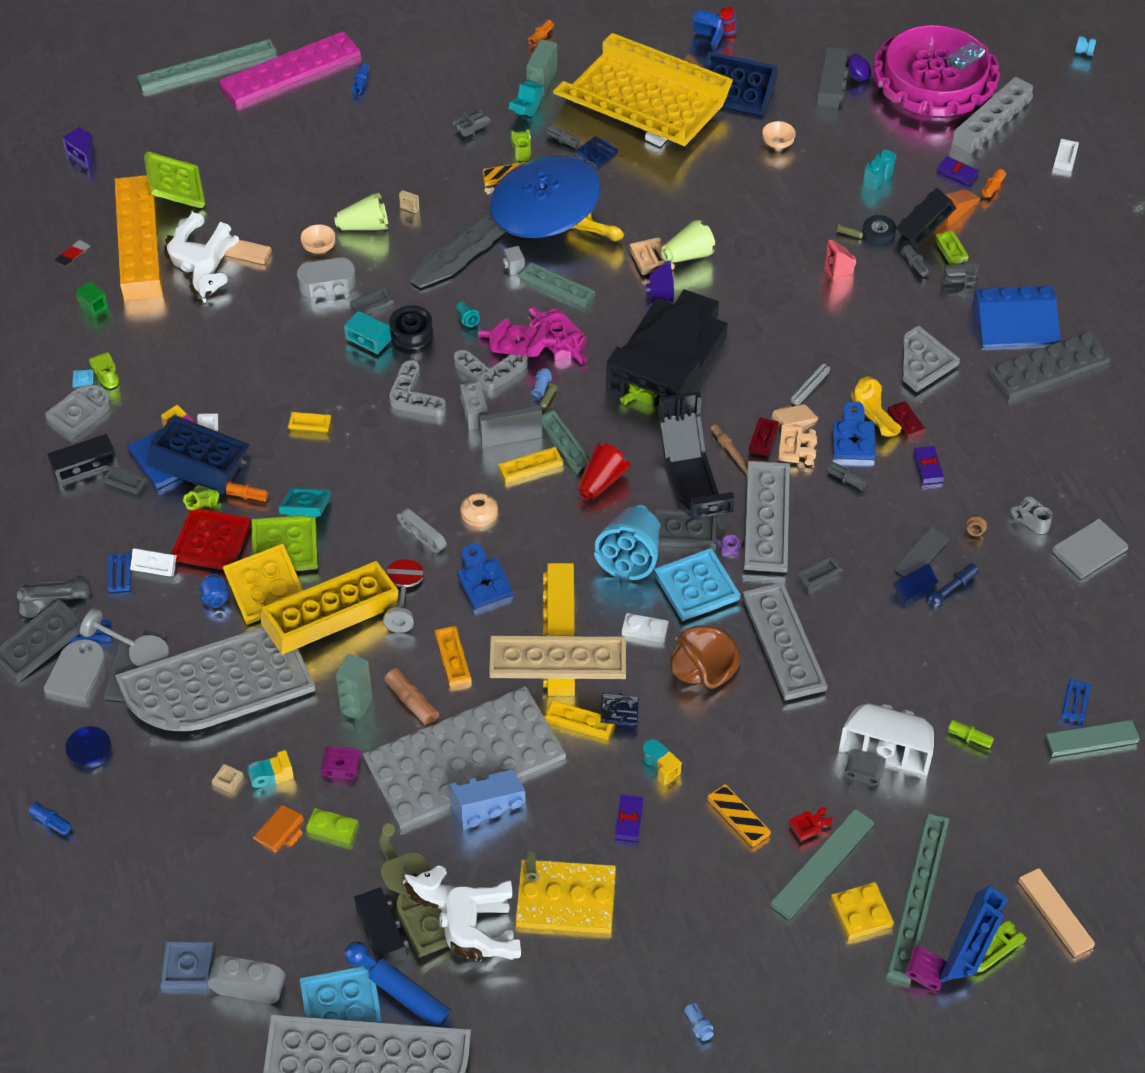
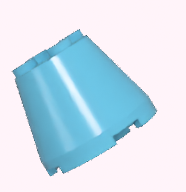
M643 505L624 509L598 534L595 540L594 552L597 562L605 571L613 576L616 573L629 577L630 580H638L648 576L653 571L658 559L660 523Z

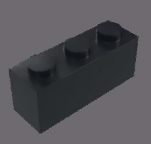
M936 188L919 205L915 206L906 218L900 221L896 229L916 249L957 208L949 197Z
M107 434L47 454L58 484L118 464L115 450Z
M379 887L354 896L356 911L376 961L384 958L392 964L406 959V949L409 948L405 934L400 935L398 928H401L397 914L392 915L390 909L393 906L389 895H384L382 888Z

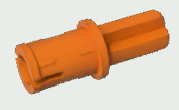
M547 20L541 27H537L535 32L527 39L529 45L536 47L540 39L547 37V33L554 27V23L551 20Z
M996 169L993 176L987 179L986 185L981 191L984 198H990L995 190L1000 188V183L1006 177V172L1003 169Z
M229 481L226 487L227 495L239 496L244 500L250 498L266 502L268 499V491L253 488L250 484L243 485Z

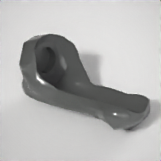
M82 575L76 576L71 580L28 583L17 591L18 612L21 616L35 618L57 599L89 598L91 592L90 583Z

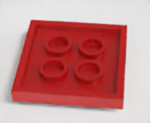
M201 508L190 510L171 554L177 555V562L223 570V566L237 561L251 528L252 519Z

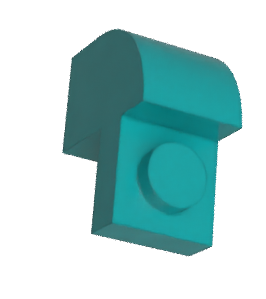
M529 80L521 83L518 98L509 102L508 109L513 110L516 114H525L531 117L540 104L544 85Z

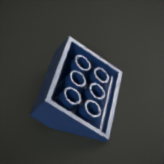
M708 51L704 68L733 79L721 108L763 117L778 77L777 66Z
M173 415L150 444L146 465L192 482L195 485H201L224 494L228 482H232L250 444Z

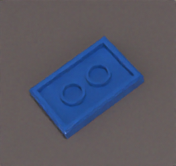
M162 429L127 445L128 451L156 489L179 479L169 473L146 465L150 444Z

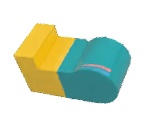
M653 739L644 743L643 761L645 764L653 766L658 772V781L663 786L681 774L682 762L661 742Z
M286 750L278 752L276 757L264 761H255L247 767L253 787L260 788L294 779Z

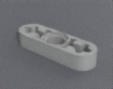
M405 508L397 514L399 523L435 553L440 552L447 546L444 537L410 509Z

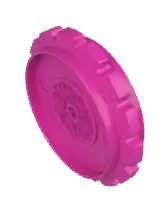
M941 25L918 26L901 31L896 37L891 36L882 43L881 50H877L873 64L874 80L878 87L883 88V94L888 99L908 111L931 117H948L974 110L976 105H984L992 97V92L996 91L1000 73L998 72V61L994 54L988 53L989 48L962 30Z

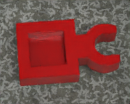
M826 807L818 809L815 815H812L809 810L789 819V825L800 842L819 834L821 827H828L832 824V817L827 819L821 817L826 814Z

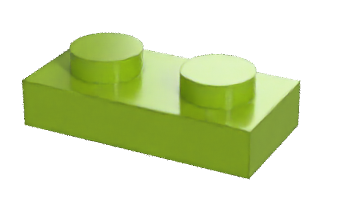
M953 231L935 235V242L949 265L963 263V260L965 262L968 261V254Z
M314 808L306 829L309 833L351 844L359 823L356 819Z

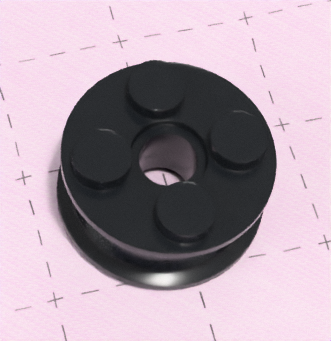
M409 305L398 308L391 314L389 319L391 339L397 346L418 350L432 339V316L426 309L420 306Z

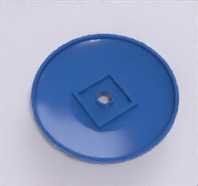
M546 156L528 161L510 171L495 187L490 200L493 219L505 232L519 237L541 238L559 234L580 223L594 209L600 196L599 178L589 164L574 157Z

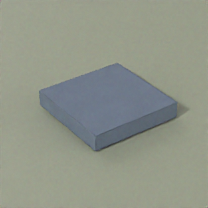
M166 941L160 982L161 989L210 990L207 982L213 967L215 942Z

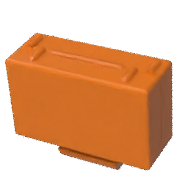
M281 805L253 839L274 852L282 844L292 847L303 834L298 825L304 818L302 814ZM296 831L294 835L288 841H286V839L292 834V832Z

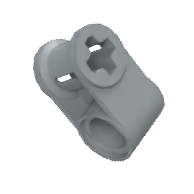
M1024 497L1022 503L1015 505L1011 509L1014 519L1030 528L1033 532L1045 534L1049 531L1053 513L1033 497Z

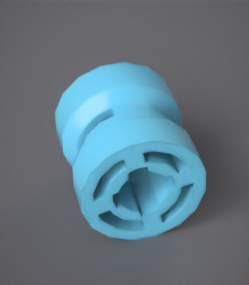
M1079 36L1075 53L1081 54L1085 52L1087 56H1093L1096 39L1091 38L1087 40L1085 37Z

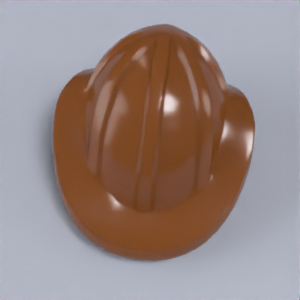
M713 625L693 626L675 637L677 645L670 657V667L673 674L683 682L690 684L703 683L706 687L713 689L728 681L740 665V652L735 641L727 632Z

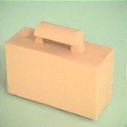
M806 404L777 408V410L773 411L771 420L779 422L778 430L781 433L782 425L803 428L818 421V417Z

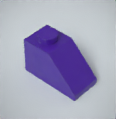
M78 127L62 137L65 152L86 167H92L94 153L92 135Z
M666 261L649 276V284H646V295H650L651 303L656 298L674 302L671 261Z

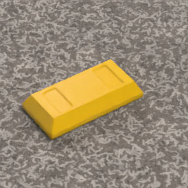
M291 412L288 429L327 433L332 416Z

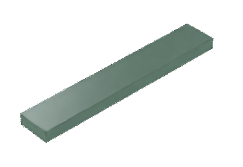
M855 809L771 902L770 907L790 920L873 827L874 821Z

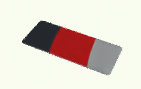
M78 240L58 256L55 261L66 266L88 249L90 245L82 240Z

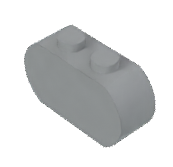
M344 257L303 263L297 270L299 291L308 298L347 293L356 285L354 264Z
M223 955L215 958L207 984L211 990L223 996L273 1004L280 998L286 975L282 969L273 964Z

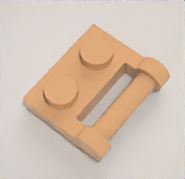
M661 238L630 244V251L642 275L653 273L666 262L661 256L664 245ZM652 248L657 251L661 261L658 262ZM671 263L672 270L675 267L674 263Z

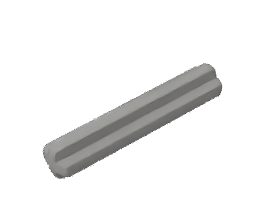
M825 363L821 364L791 395L790 402L798 406L828 375L830 367Z

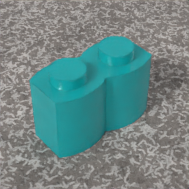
M884 149L876 155L875 159L868 162L865 167L863 186L873 191L879 189L884 181L889 179L894 173L896 154Z

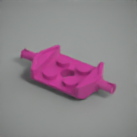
M535 306L529 309V313L534 317L531 320L530 327L541 328L544 322L546 323L549 337L560 339L558 346L547 345L553 352L554 360L573 357L581 365L586 363L587 358L581 353V350L587 344V336L558 309H551L541 313Z
M505 318L493 329H480L479 337L490 338V347L492 352L535 357L547 345L558 346L560 343L559 338L549 337L548 329L544 322L541 328L512 325L509 319Z

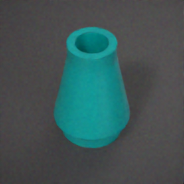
M459 302L456 305V310L463 325L474 327L479 323L480 317L477 310L465 302Z

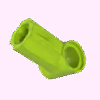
M197 485L193 491L184 495L183 502L189 510H196L202 507L213 509L218 503L219 492Z

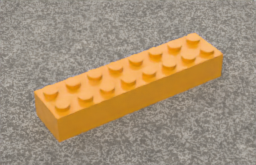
M147 175L116 178L119 269L123 299L126 301L161 297L163 292L156 196L150 194Z

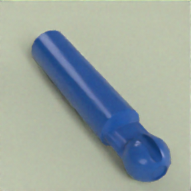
M352 942L346 947L345 959L349 964L353 966L361 965L369 971L368 978L432 1027H441L452 1011L449 1007L384 958L376 961L369 955L365 944Z

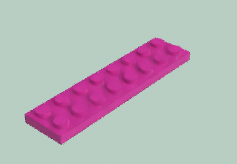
M342 31L219 80V84L234 104L239 105L361 56L360 49Z

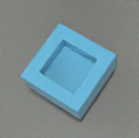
M94 369L73 371L74 391L85 385H94Z

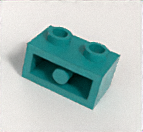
M359 311L344 325L347 340L376 354L391 340L390 326Z

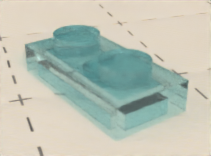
M971 41L948 56L947 63L961 71L984 56L985 49Z

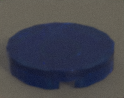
M88 726L80 728L67 739L65 745L66 755L73 765L76 764L84 769L97 767L108 759L109 753L111 754V739L107 732L99 727Z

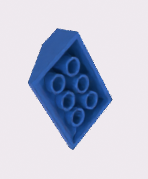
M1053 286L975 290L972 306L983 348L1052 345L1061 342L1057 300Z

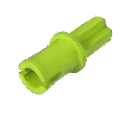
M953 719L949 726L948 733L965 739L967 743L973 741L990 748L994 741L992 736L976 730L974 725L971 727Z

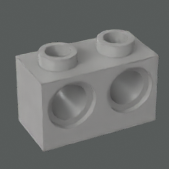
M480 381L460 385V398L468 429H480V416L488 415Z

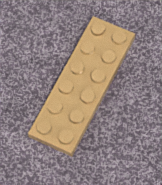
M491 636L490 678L626 679V637Z

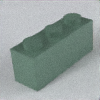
M347 654L336 673L341 713L347 717H355L361 720L373 700L369 663L367 660Z

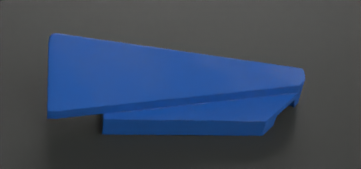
M989 885L975 894L939 978L941 982L969 977L977 973L1004 918L1000 911L1009 900Z

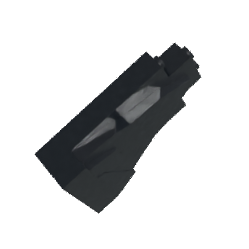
M683 289L674 304L656 298L627 344L622 348L617 346L607 360L606 389L624 396L628 383L661 395V397L693 392L727 337L728 323L716 319L719 311V301Z

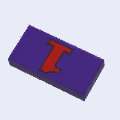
M948 156L944 158L937 168L938 172L967 185H970L979 173V170Z
M935 446L914 448V456L923 484L943 482L944 475Z
M620 796L615 839L638 841L644 797Z

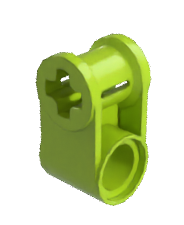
M529 129L522 132H514L512 130L511 144L515 159L519 162L530 160L531 141Z
M108 351L89 358L91 368L94 369L95 375H97L104 388L111 389L119 384L116 366Z

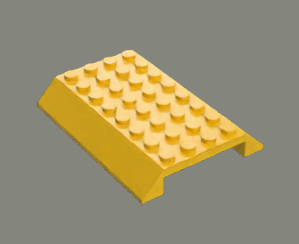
M611 33L603 41V54L572 84L562 81L553 90V94L686 146L723 106L733 79Z

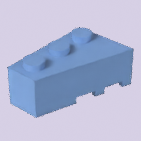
M513 769L490 774L486 780L477 781L476 778L468 780V784L460 786L456 782L450 784L451 808L463 829L475 827L486 819L496 818L502 812L516 809L523 803H526L525 789Z

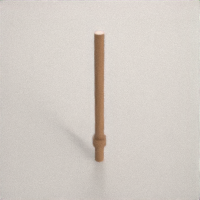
M714 424L711 427V431L718 438V443L722 448H726L748 476V463L734 447L732 439L728 434H724L719 426Z

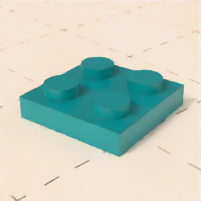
M290 488L279 506V513L287 514L288 516H321L331 498V489Z

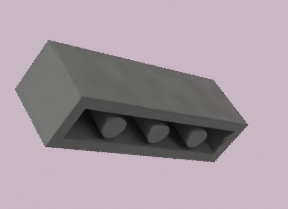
M827 46L817 106L838 109L839 102H843L845 91L842 90L846 88L849 68H846L848 67L849 60L848 49Z

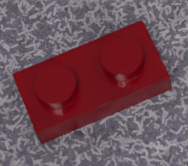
M906 401L888 407L887 413L893 421L901 426V433L906 440L925 434L926 428Z
M759 417L748 452L769 456L779 422Z

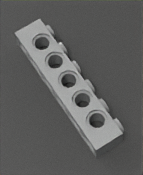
M1015 76L954 131L952 145L969 154L978 149L986 139L988 140L996 130L998 131L1006 121H1009L1016 112H1019L1022 106L1031 101L1033 85Z

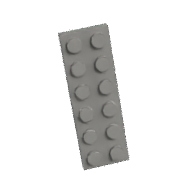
M748 461L744 570L787 573L789 463Z
M784 583L744 591L742 598L784 700L827 691V683Z

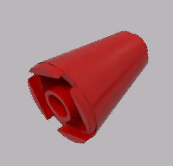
M601 442L596 444L577 487L579 495L585 500L597 498L631 467L629 460L625 462L623 459L624 454L608 443H604L603 446L600 445Z

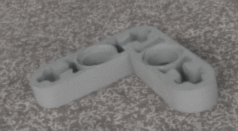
M459 350L454 354L455 367L473 382L480 381L481 388L485 391L497 389L524 371L528 365L527 356L511 354L489 369L467 350ZM474 368H478L481 370L478 373L471 372V370ZM502 369H507L509 371L506 374L499 373V371Z
M412 360L404 362L389 395L390 405L395 409L433 417L444 415L446 412V402L443 398L413 392L420 375L419 364ZM403 382H407L410 384L407 387L400 386V384ZM417 400L423 402L421 405L413 404Z

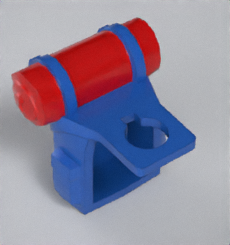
M722 8L720 14L696 10L692 18L694 33L713 38L711 41L712 52L716 51L723 36L733 37L736 34V15L733 8Z

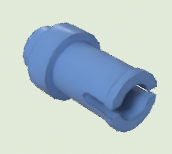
M546 368L541 369L536 374V382L531 391V394L536 398L544 396L546 387L552 380L551 371Z
M698 1003L688 1005L684 1012L693 1025L695 1036L701 1038L702 1041L709 1040L714 1034L712 1032L713 1025L710 1020L705 1018Z

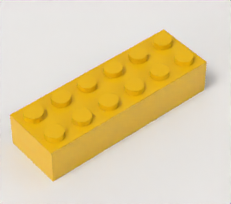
M374 561L262 607L261 625L283 655L388 611L393 607H397L398 589L379 563Z
M548 563V572H543V636H574V563ZM543 678V688H548V696H575V679Z

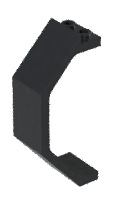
M700 391L659 397V405H657L665 465L678 507L691 518L734 512L735 504L733 492L719 494L707 459L701 423L702 397Z

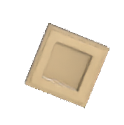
M402 190L399 193L400 208L417 213L419 211V196Z
M223 764L212 779V785L232 794L243 779L244 774L231 766Z

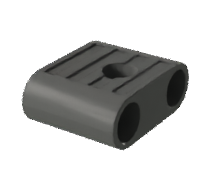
M852 749L844 775L849 779L871 785H879L886 759L877 754Z

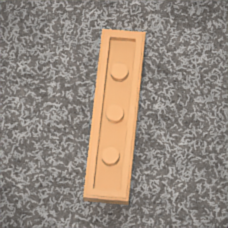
M1040 868L1019 878L1018 882L1073 957L1094 947L1095 942Z

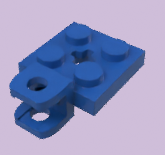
M846 402L842 421L833 420L834 459L875 460L874 421H864V406L861 402ZM851 408H856L858 411H857V412H854V411H851L850 409H851ZM855 437L858 440L856 443H852V440H849V438Z
M478 543L462 548L461 563L464 569L458 570L457 576L473 610L513 596L514 591L497 557L487 560L483 548ZM482 580L490 581L489 586L487 587L484 584L480 585L479 583H481Z

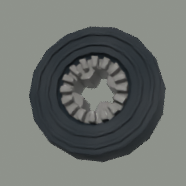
M871 216L863 224V236L873 244H887L895 238L896 224L887 216Z

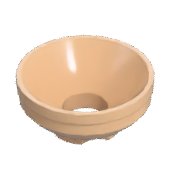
M781 121L768 123L762 132L764 142L776 150L790 146L794 142L796 134L795 129L790 124ZM774 140H781L783 143H777V142H773V141H774Z
M317 224L309 226L301 234L302 246L311 253L323 254L334 246L335 232L326 225ZM316 244H323V245H324L323 247H320V248H315V247H314V245H316Z
M475 493L462 501L460 515L467 524L483 527L491 524L497 518L498 506L491 496ZM475 500H482L485 504L475 506L473 502Z

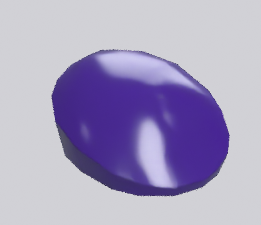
M853 53L848 60L850 74L857 81H865L871 76V66L865 58Z

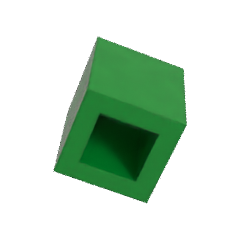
M92 281L76 290L79 305L92 317L108 307L105 293Z

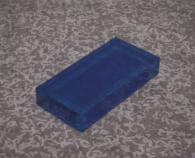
M928 563L892 584L901 601L905 602L937 584L939 581Z

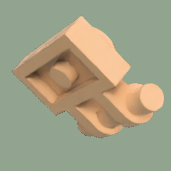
M782 425L778 461L799 463V457H804L805 464L812 465L813 460L816 458V431L810 429L807 434L802 433V427ZM801 443H805L807 445L806 447H800Z

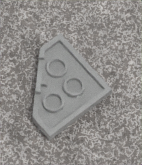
M919 325L904 335L903 381L916 392L960 364V359Z

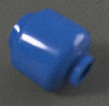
M207 575L200 582V595L204 604L217 608L228 600L227 581L220 577V575Z

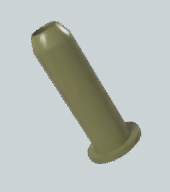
M840 223L836 234L840 232L856 238H862L864 234L862 231L840 225Z
M548 383V389L539 404L543 410L547 408L552 396L558 391V387L553 383Z
M528 850L526 853L527 874L525 875V880L528 882H535L539 879V875L536 873V856L533 850Z

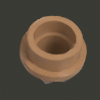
M972 515L966 521V529L970 535L980 536L986 531L987 522L980 515Z

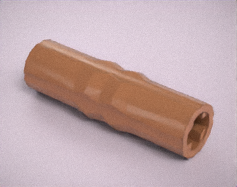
M394 668L386 674L385 682L425 726L433 724L438 719L439 712L399 668Z

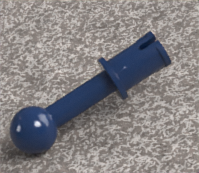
M970 563L960 572L953 573L954 579L939 591H931L927 594V604L931 607L941 606L946 595L958 586L965 587L966 582L979 573L977 566Z

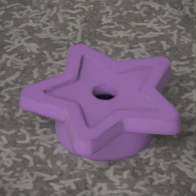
M729 534L723 539L717 540V544L722 547L721 555L731 553L739 556V548L744 545V541H740L735 535Z

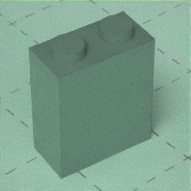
M540 39L527 64V80L544 85L542 97H544L557 72V43Z

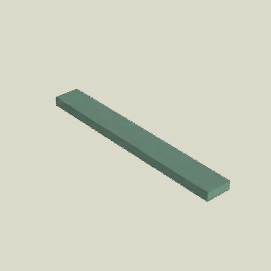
M271 39L136 77L142 91H147L275 55L277 52Z
M927 812L889 964L888 978L911 983V978L906 975V970L913 947L920 946L950 818Z

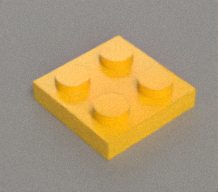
M876 882L831 895V902L848 940L893 927L894 921Z

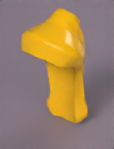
M591 213L580 223L572 227V229L576 228L606 236L614 242L622 240L624 237V232L620 228L594 222L591 218Z
M870 376L859 379L855 389L851 392L852 401L863 404L864 414L871 421H874L882 436L893 437L898 435L902 429L901 426L893 421L881 407V384Z

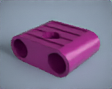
M326 747L320 773L327 777L356 778L361 752L354 748Z
M915 946L911 952L906 975L923 986L938 991L942 984L939 978L946 961L922 947Z

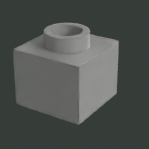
M519 246L504 249L502 264L504 269L508 270L510 276L520 274L525 268L524 257Z

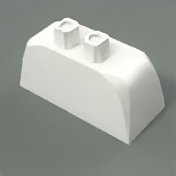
M868 703L859 705L853 710L843 727L839 752L850 754L852 749H859L883 756L886 759L885 765L924 776L928 775L934 748V730L928 721L922 717L914 716V713L908 710L902 712L893 710L892 706L886 704L878 706Z

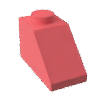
M828 240L824 267L832 280L852 275L856 265L854 255H851L844 246L833 240Z

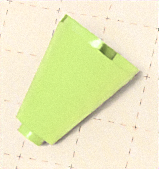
M374 193L337 212V216L334 217L337 228L340 227L342 231L388 229V226L385 225L388 224L385 205L379 202V199L382 198L380 193Z
M701 220L692 221L662 247V258L665 261L675 263L711 255L714 253L712 246L715 245V240L710 228L707 225L703 226L701 224L703 221Z

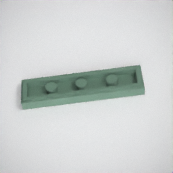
M532 262L520 273L521 279L582 307H586L595 297L594 290Z
M555 410L542 415V430L557 448L576 476L583 474L589 461V456Z
M1132 720L1048 733L1045 736L1052 757L1138 743L1140 739Z

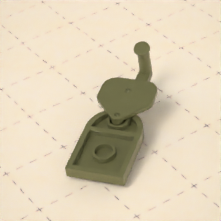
M391 823L384 824L381 829L379 847L387 861L382 865L380 874L388 889L400 893L396 902V913L418 958L448 947L445 929L440 927V913L442 911L431 906L425 907L422 903H416L410 897L411 895L407 893L406 887L403 884V880L406 879L405 874L412 876V874L416 873L419 875L430 871V868L425 858L419 853L411 852L398 857L390 842L391 836L395 834V827Z

